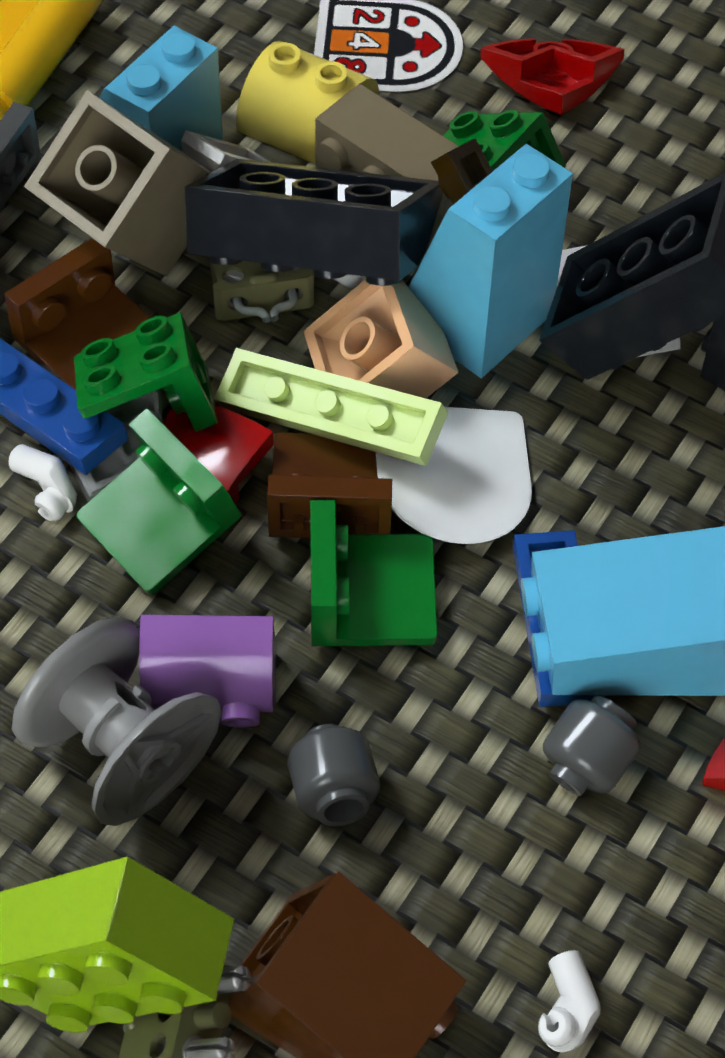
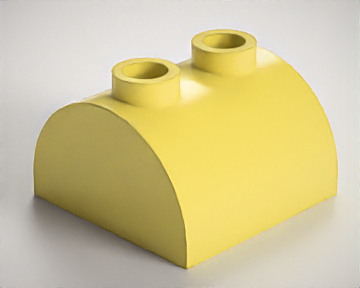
M275 41L262 51L245 80L237 107L236 129L242 134L315 164V118L359 83L379 95L378 83L375 79L348 69L339 62L329 61L299 49L292 43Z

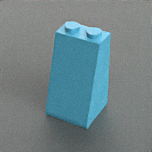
M528 144L521 147L448 209L409 285V289L444 331L454 360L481 379L546 321L557 289L573 173Z
M725 526L532 552L531 577L521 578L522 600L526 617L537 615L540 632L532 633L531 635L534 663L537 672L548 671L552 695L725 696Z

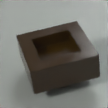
M476 138L431 161L438 175L439 186L453 205L493 172Z

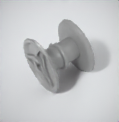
M121 616L94 622L68 638L45 659L23 689L14 708L11 728L19 743L37 748H44L64 742L81 732L83 734L82 743L91 755H105L108 759L95 783L92 809L101 824L118 826L137 819L160 804L185 781L204 757L218 731L222 714L218 699L203 693L194 692L174 698L154 710L151 707L152 698L147 690L138 685H135L132 689L127 683L138 663L140 634L134 621Z

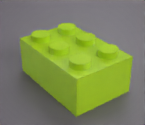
M128 856L1 891L0 1000L15 1005H29L46 1014V1022L52 1027L72 1033H83L88 1030V1026L107 1022L128 1024L132 1023L137 1016L157 1012L162 1014H178L183 1011V1007L216 1001L234 918Z

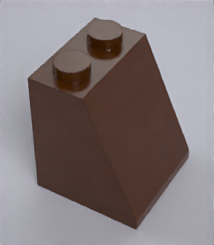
M338 871L293 893L240 963V965L247 967L250 971L251 980H244L250 983V986L245 991L231 992L228 1005L234 1018L295 1058H415L429 1037L431 1039L438 1037L454 1019L458 1011V1005L453 1001L466 983V980Z

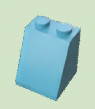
M175 25L107 85L100 96L101 99L182 152L181 139L186 130L223 140L218 48Z

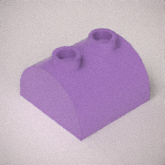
M141 615L139 643L140 686L150 693L152 698L151 707L156 710L174 698L198 692L218 699L222 711L221 724L240 728L259 725L260 712L274 713L276 642L273 616Z

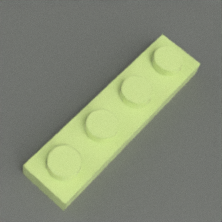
M239 348L235 349L214 397V400L222 408L423 466H427L449 413L444 405L437 401Z

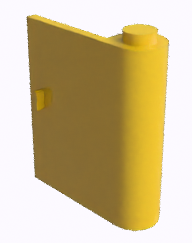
M0 0V120L13 102L29 106L104 0Z

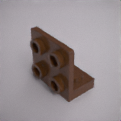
M93 238L4 293L13 339L47 371L75 390L74 357L77 354L81 353L88 344L98 339L111 338L113 340L133 332L142 322L150 318L115 286L111 250L105 248Z
M279 432L275 434L272 475H268L267 490L269 537L311 538L310 500H335L336 525H348V535L390 534L392 479L378 478L376 452L311 433Z

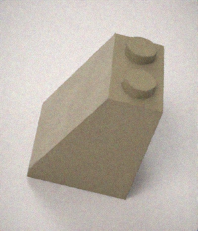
M86 90L24 187L105 248L168 276L187 247L185 186L211 173V171L94 93Z

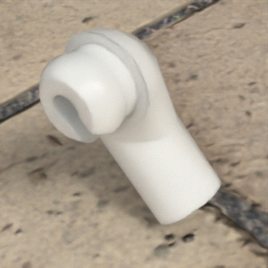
M24 444L16 446L10 453L9 467L13 472L36 480L40 484L43 492L39 493L34 501L35 506L39 507L38 513L49 521H57L63 517L65 512H72L76 504L77 493L62 461L58 457Z
M577 950L558 954L548 963L560 997L548 1015L543 1013L540 1017L538 1031L541 1039L547 1046L557 1052L571 1051L582 1045L601 1013L600 1001L582 955Z

